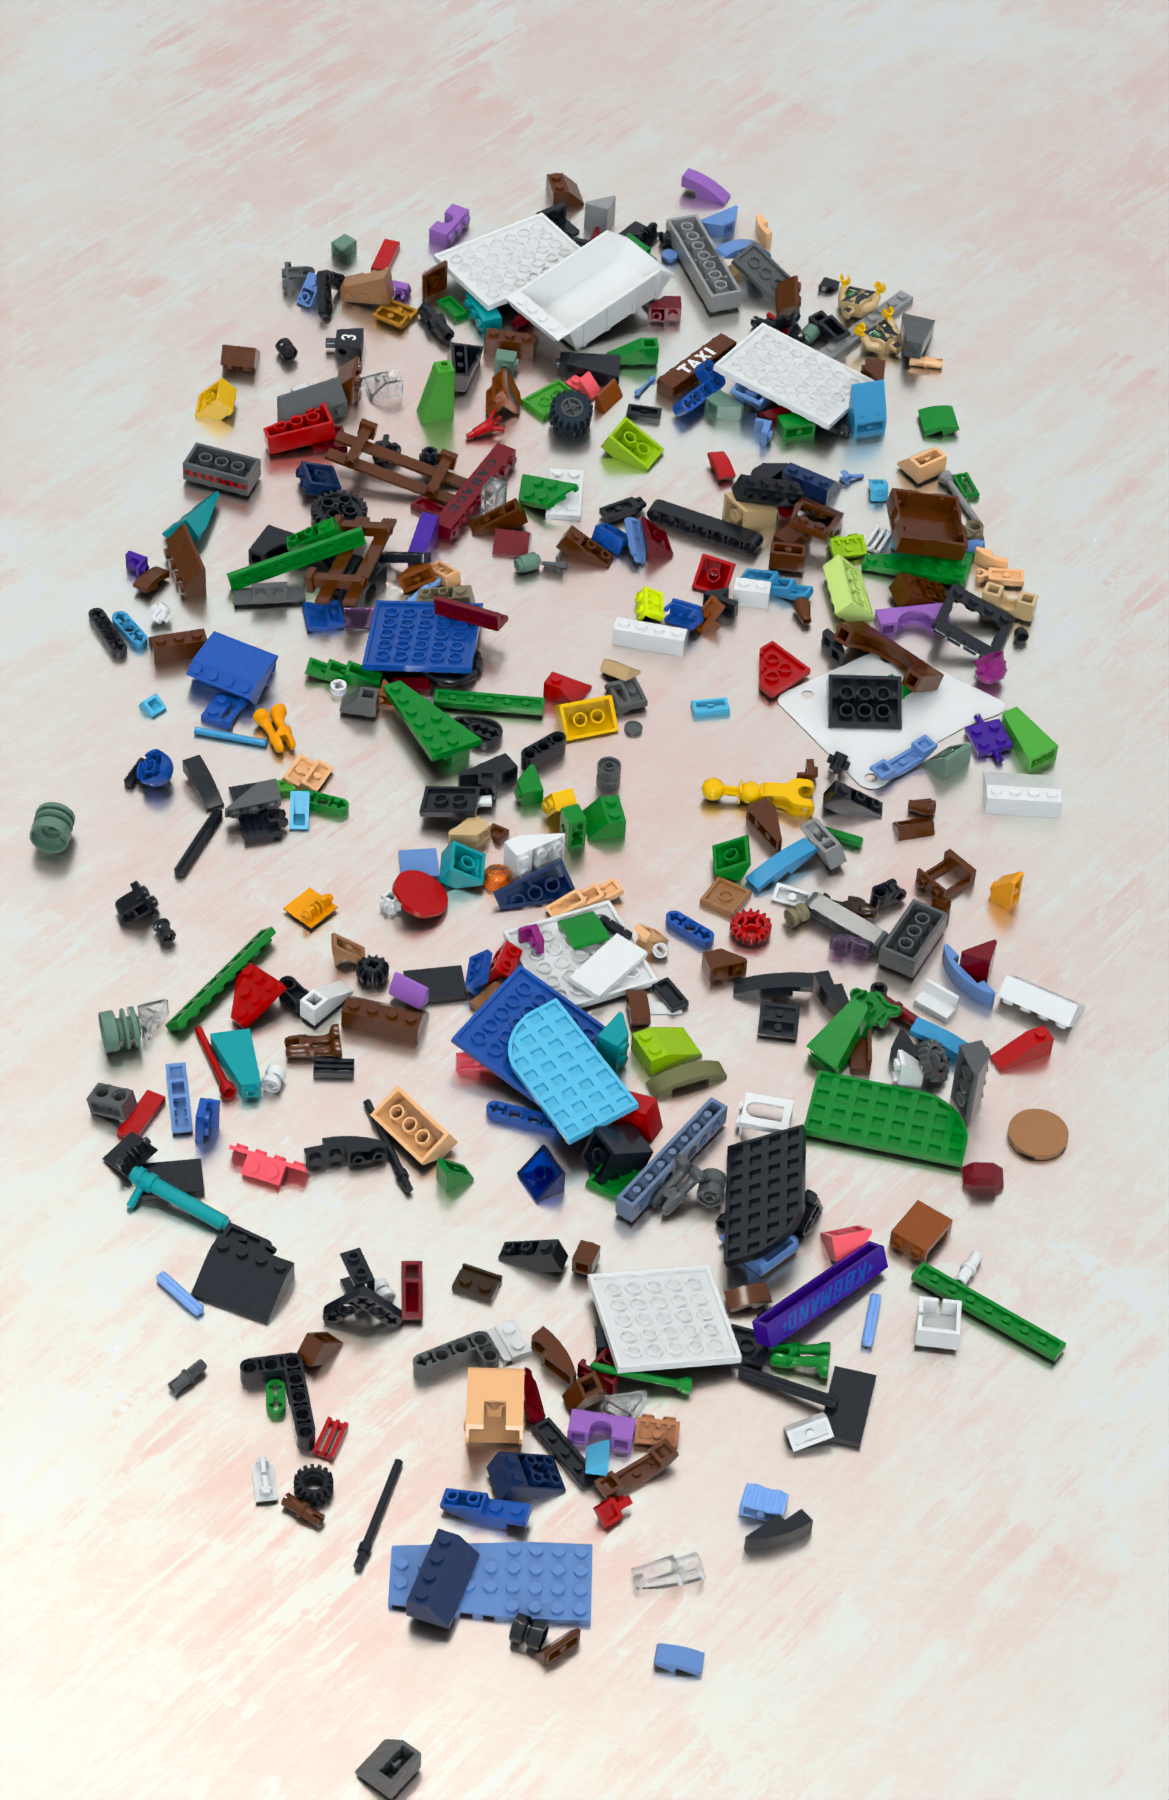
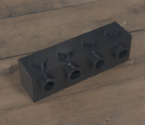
M744 474L738 477L731 488L736 501L794 509L795 504L804 495L799 482Z

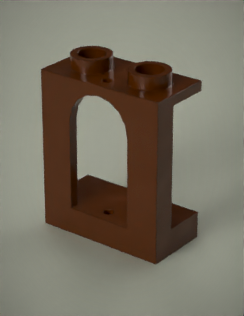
M948 849L944 853L943 861L926 872L918 868L915 882L931 894L933 898L945 897L949 900L975 883L977 870L954 851ZM947 871H951L961 881L946 890L935 879Z

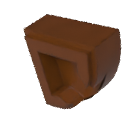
M492 823L491 839L500 846L509 835V829Z

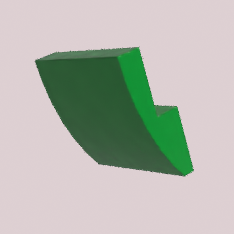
M939 405L918 410L925 436L942 431L943 435H947L960 430L952 406Z
M593 911L557 921L558 929L566 936V942L573 950L610 940L603 923Z

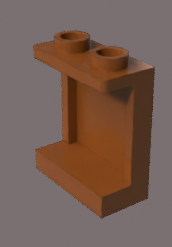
M917 1200L892 1229L889 1243L894 1248L910 1255L913 1259L925 1262L929 1251L942 1236L947 1237L951 1233L953 1220Z

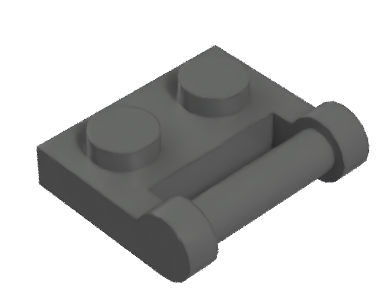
M636 677L628 681L617 680L609 682L604 687L606 692L612 695L617 714H624L627 710L646 707L648 704ZM620 689L626 702H621L616 690Z

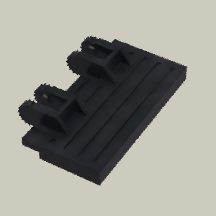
M256 783L228 787L231 802L233 803ZM264 809L256 814L246 813L238 817L237 821L244 844L249 845L272 841L274 837L282 836L280 828L286 827L289 823L288 819L285 818V810Z

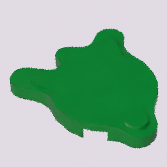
M854 988L850 991L851 999L855 997L859 1001L864 1000L870 1007L871 1018L861 1035L862 1039H866L867 1030H872L874 1025L884 1028L890 1018L898 1017L902 1013L900 1006L888 1003L880 992H867V990Z

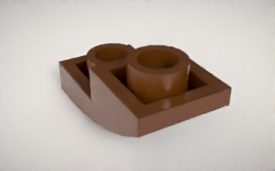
M157 566L150 568L136 579L133 587L140 589V592L149 593L151 590L158 588V582H162V580L170 577V571Z
M626 990V1006L629 1009L630 1025L649 1026L651 1018L646 990Z
M766 1282L749 1284L724 1291L731 1313L750 1306L755 1309L773 1302Z

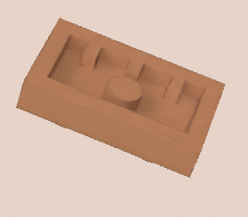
M642 1414V1417H637L634 1444L654 1446L667 1438L672 1446L677 1449L680 1422L676 1421V1418L663 1417V1420L654 1419L655 1416L650 1414Z

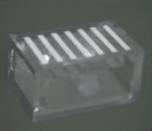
M491 476L484 484L481 491V515L506 503V481Z

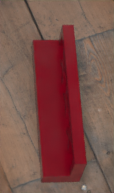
M438 595L434 598V611L437 615L497 632L508 621L507 615Z

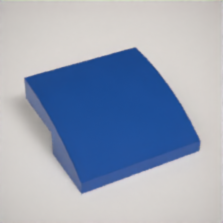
M331 599L329 605L303 602L302 611L307 631H330L345 626L340 600Z

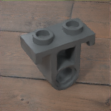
M284 262L285 268L282 269L283 289H286L287 295H293V290L302 289L308 272L315 274L313 267H291V262Z

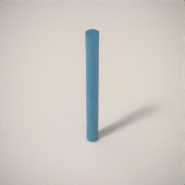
M200 727L194 728V734L263 747H266L268 743L266 739Z

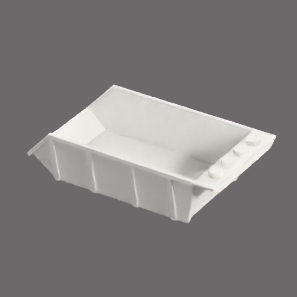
M606 230L506 297V300L512 308L553 341L564 339L577 351L587 346V343L605 331H609L612 326L631 313L634 314L637 309L655 297H659L660 292L670 278H675L676 275L628 237Z

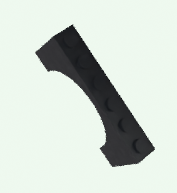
M267 525L248 550L249 563L255 564L289 552L287 550L286 537L295 533ZM353 554L344 574L354 575L357 573L363 557ZM337 555L320 560V562L330 571ZM336 589L335 593L340 594V589Z

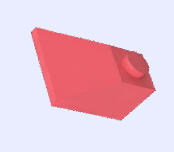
M856 1225L822 1232L820 1236L830 1260L839 1262L865 1244L872 1234V1229Z

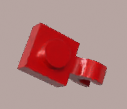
M620 1495L616 1499L614 1497L607 1498L593 1509L601 1526L607 1528L624 1517L621 1510L633 1502L629 1495L625 1497Z

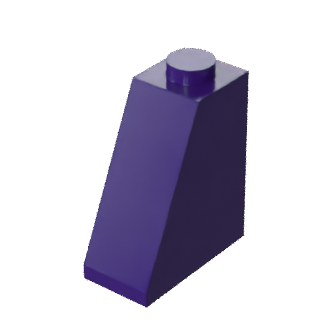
M426 512L421 513L408 552H431L432 555L438 544V515Z

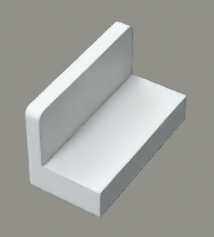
M926 979L923 991L914 999L913 1005L947 1023L957 1012L959 996Z
M824 1412L783 1427L793 1452L834 1437Z

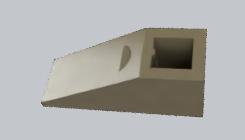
M471 585L418 590L417 601L434 602V598L438 595L463 603H475Z

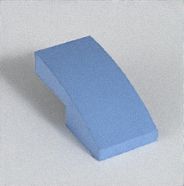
M658 1643L653 1665L671 1672L680 1669L699 1676L702 1673L705 1653L679 1645Z

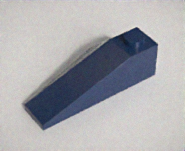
M557 858L492 893L499 908L508 909L552 903L573 891L575 887L562 859Z

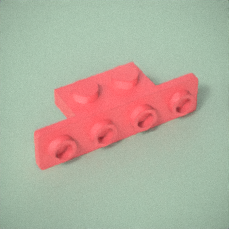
M239 1143L236 1146H229L232 1152L246 1156L241 1174L281 1187L286 1169L309 1175L310 1171L305 1168L306 1164L294 1161L292 1164L286 1162V1158L278 1155L272 1158L267 1156V1152L256 1149L255 1152L249 1151L247 1146Z

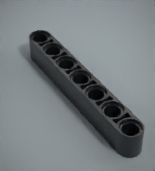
M655 500L647 511V517L653 522L748 554H755L764 541L763 536L759 532L664 500Z

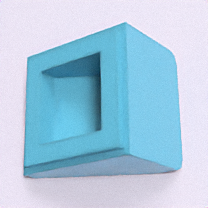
M157 693L142 701L139 705L150 717H154L166 709Z

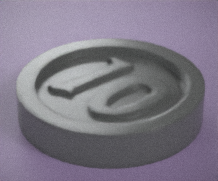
M628 721L624 725L625 733L630 736H638L642 733L643 727L638 721Z

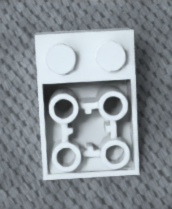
M527 834L505 841L504 870L513 880H516L557 858L564 861L565 834Z

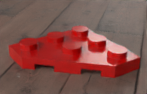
M773 640L760 648L759 689L770 698L777 696L810 674L811 669Z
M250 963L237 975L230 1018L241 1028H248L287 988L282 982L253 963Z

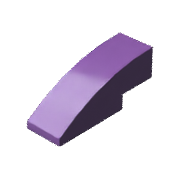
M688 168L682 175L681 187L695 191V197L723 206L731 197L717 182L696 170Z

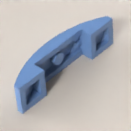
M736 239L716 247L715 251L725 259H734L755 241ZM755 242L766 254H768L771 257V254L768 251H766L762 246Z
M925 734L913 741L911 748L889 761L882 759L870 766V770L881 780L899 777L922 763L935 751L938 745Z
M945 944L942 962L951 981L971 999L989 1007L993 1006L996 992L984 980L977 983L958 964L959 955L948 944Z

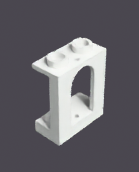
M746 1092L745 1100L741 1099L739 1111L742 1114H738L735 1126L739 1127L738 1135L741 1136L743 1128L770 1133L788 1129L791 1123L794 1101ZM751 1104H762L783 1108L782 1121L750 1116L747 1113V1107Z

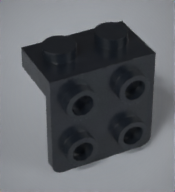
M564 202L537 212V214L543 213L563 232H569L573 237L580 234V230L566 219L567 205Z

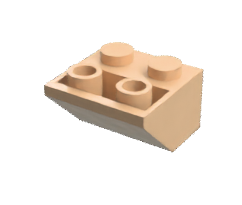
M933 447L897 462V465L919 484L945 471L947 456L939 448Z

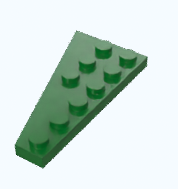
M974 552L965 553L962 561L913 554H865L861 570L896 576L899 573L911 574L933 582L949 585L954 583L965 587L974 559Z
M400 680L383 686V692L431 761L482 745L480 737Z

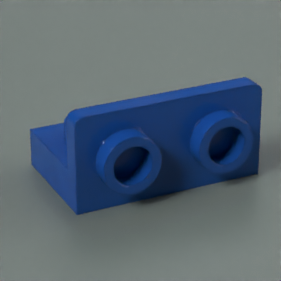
M608 523L595 526L591 539L615 555H620L622 548L628 545L627 533Z
M488 949L469 958L465 987L475 996L480 994L482 985L488 983L493 954Z
M200 1097L195 1121V1142L203 1143L204 1136L209 1135L210 1128L219 1129L220 1101Z

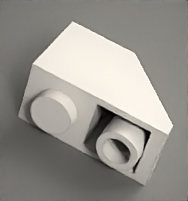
M898 1050L897 1058H894L893 1061L895 1071L891 1073L892 1083L909 1089H921L923 1074L921 1066H919L920 1062L905 1051Z

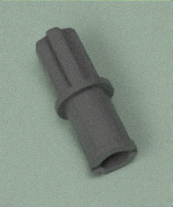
M199 1359L188 1369H182L181 1373L168 1383L169 1389L173 1393L178 1394L189 1383H194V1379L206 1370V1363Z

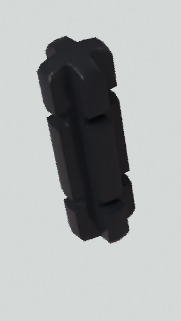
M139 758L125 777V786L133 787L136 783L135 781L138 780L137 767L140 761L143 762L145 760L144 758Z
M602 915L599 918L604 927L614 935L618 933L628 940L632 938L633 933L630 930L624 929L625 927L614 920L610 921L608 916Z

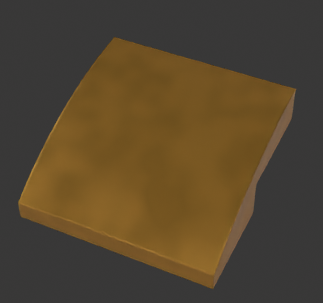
M392 299L389 305L381 304L372 316L401 329L409 325L419 314L417 309Z

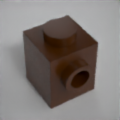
M581 1240L572 1258L571 1271L586 1276L593 1274L600 1259L601 1246L593 1242Z

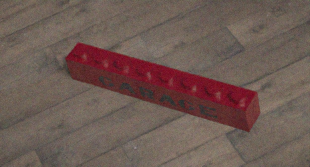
M500 443L494 446L438 514V538L451 542L454 537L459 535L462 527L467 525L468 520L484 504L485 499L492 494L493 489L499 486L501 479L507 476L511 467L515 466L517 462L516 449Z

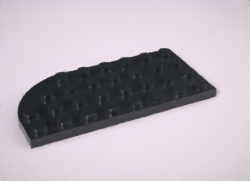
M803 1124L727 1147L724 1264L727 1268L760 1259L782 1245L799 1226L805 1212L806 1129Z

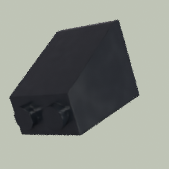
M634 1124L598 1126L594 1128L580 1158L590 1173H594L598 1184L602 1185L607 1183V1180L612 1181L619 1178L620 1175L624 1176L632 1173L634 1169L644 1168L651 1158L653 1150ZM600 1164H604L597 1173L595 1170L598 1168V1166Z

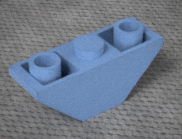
M735 205L701 219L710 237L724 238L734 233L738 206Z

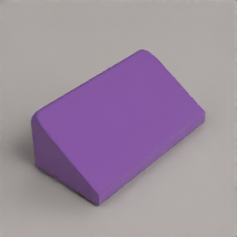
M398 972L394 973L389 994L421 1010L429 1001V988Z

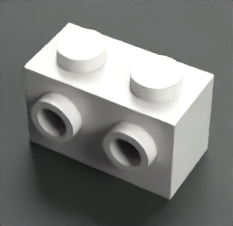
M736 577L733 600L738 601V606L768 610L771 582Z

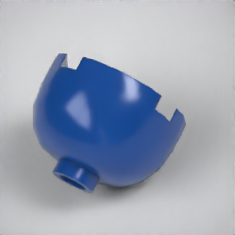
M152 749L144 755L147 758L138 764L137 778L141 783L149 787H161L172 778L173 762L166 753L158 749Z

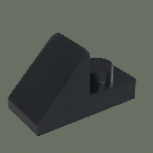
M729 588L704 592L703 605L713 595L726 606L721 614L735 619L738 612V601L728 598Z

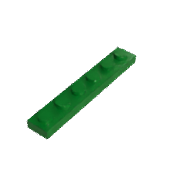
M435 689L433 704L436 707L543 715L545 698Z

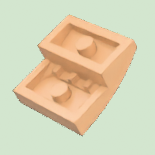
M299 754L282 780L290 785L293 784L299 790L308 789L318 792L334 768L320 759L314 762L306 756Z

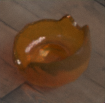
M492 864L484 871L483 885L489 891H495L512 881L511 871L502 864Z

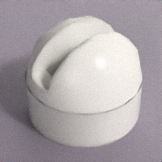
M659 942L653 946L652 951L655 957L663 958L667 956L669 948L665 943ZM660 946V947H661L662 949H664L666 952L663 953L662 951H660L659 949H657V947Z

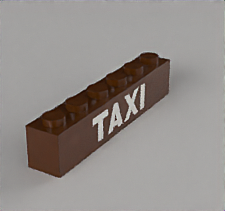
M722 333L712 338L707 344L701 346L700 349L660 376L656 382V392L673 401L699 382L694 373L697 365L707 359L717 363L736 346V341Z

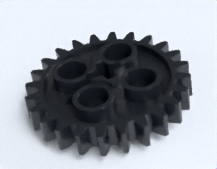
M337 489L336 493L330 490V494L323 492V496L318 495V499H314V503L311 504L312 520H315V524L335 517L336 514L343 515V520H355L356 516L367 517L368 507H366V502H363V498H359V494L353 496L352 491L346 493V490L340 492Z

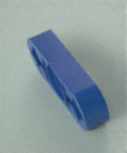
M669 911L666 914L665 924L669 929L702 948H709L713 945L714 933L710 929L679 911ZM692 927L695 930L690 932L686 931L685 928Z

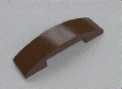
M665 1438L650 1447L647 1455L616 1473L613 1471L608 1472L607 1476L596 1479L594 1484L606 1499L620 1496L655 1477L679 1456V1453L668 1439Z

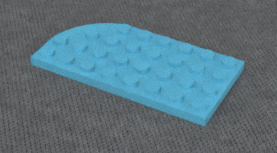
M557 998L527 1013L513 1029L508 1043L510 1066L568 1145L591 1134L595 1127L606 1126L639 1108L638 1102Z

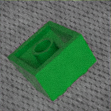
M619 795L601 796L582 810L587 819L586 835L588 841L625 837L626 819Z

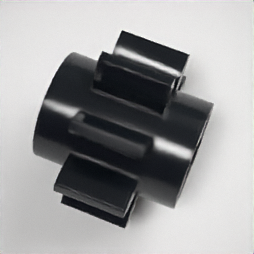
M428 446L422 449V453L419 454V461L436 466L440 453H438V449Z
M838 751L834 755L829 754L826 761L830 764L829 769L838 773H842L843 769L847 771L850 766V762L847 761L849 756Z

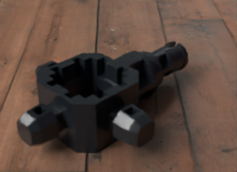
M793 311L789 317L784 315L778 316L775 320L773 318L762 319L757 316H753V319H751V326L758 327L761 323H764L780 332H783L782 329L787 327L789 330L786 335L799 342L805 339V335L797 323L801 316L797 311Z

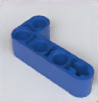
M707 359L695 367L694 373L701 384L673 405L672 409L676 416H685L704 402L706 397L725 385L724 376L713 370L715 363L712 360Z

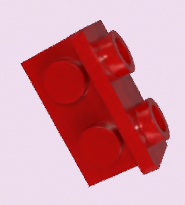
M506 941L496 951L492 959L488 982L491 983L501 975L508 978L514 972L523 951L509 941Z

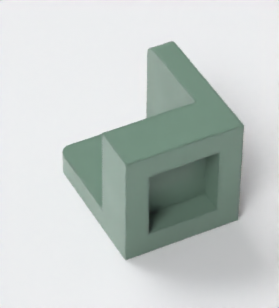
M343 234L331 242V254L335 256L344 251L354 256L357 254V240Z

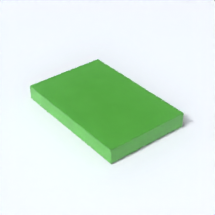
M558 379L521 399V404L544 421L549 418L553 398L557 397L559 392L563 394L564 390L570 392V389H573Z

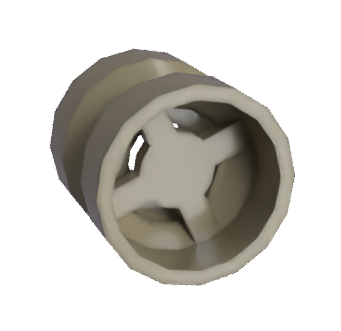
M801 902L796 904L794 908L784 910V918L790 927H795L799 922L808 921L810 919V912L808 907Z

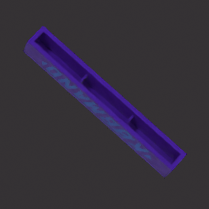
M871 1241L866 1242L752 1321L756 1342L769 1348L777 1346L778 1343L793 1335L801 1327L806 1326L811 1320L820 1316L824 1311L836 1305L837 1302L846 1296H849L860 1286L865 1285L873 1277L879 1275L888 1268L884 1246Z

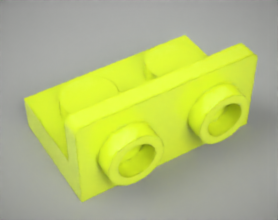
M644 586L635 596L637 621H642L647 616L661 622L664 619L663 593Z

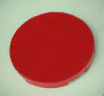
M407 870L401 872L393 883V895L402 904L401 907L416 917L427 919L428 917L440 916L447 907L448 897L445 889L435 878L427 873Z

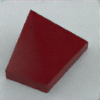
M781 406L757 413V417L771 420L772 423L776 424L777 415L791 413V410Z

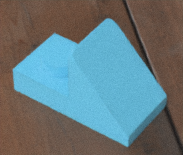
M291 791L289 829H309L310 791Z

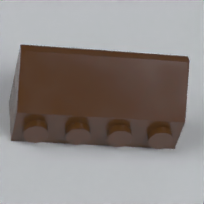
M185 523L166 540V548L163 549L165 559H168L170 570L174 571V580L178 582L180 594L183 593L185 599L188 600L206 596V570Z
M349 996L341 1011V1027L418 1044L429 1013L361 997Z

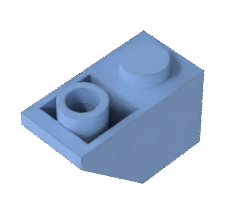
M308 272L296 301L308 308H312L317 304L316 274Z

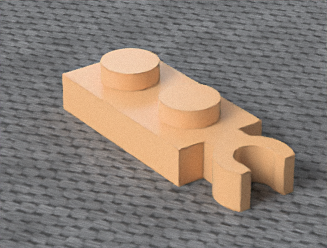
M989 567L987 571L983 568H976V581H989L999 585L1023 587L1024 570Z

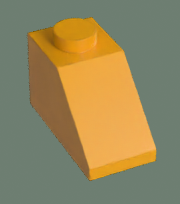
M1020 871L1003 875L998 881H994L990 887V900L1010 910L1019 900L1024 873Z

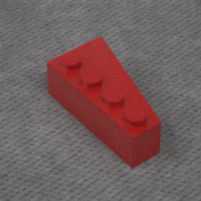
M325 402L321 403L319 408L307 409L305 414L291 416L290 420L286 422L282 420L263 428L265 444L270 455L328 441L336 437L334 422Z
M629 1091L638 1102L639 1108L610 1123V1125L634 1124L645 1141L652 1143L663 1128L657 1098Z

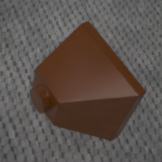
M446 260L422 273L423 302L428 301L447 288L448 262Z

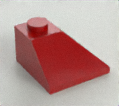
M703 553L692 587L702 591L728 588L736 564Z
M551 672L544 682L543 697L557 704L580 701L585 699L592 686L565 675Z

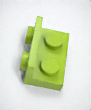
M852 533L845 537L836 535L831 537L826 544L827 548H830L832 559L838 554L845 559L864 557L865 554H868L863 534Z

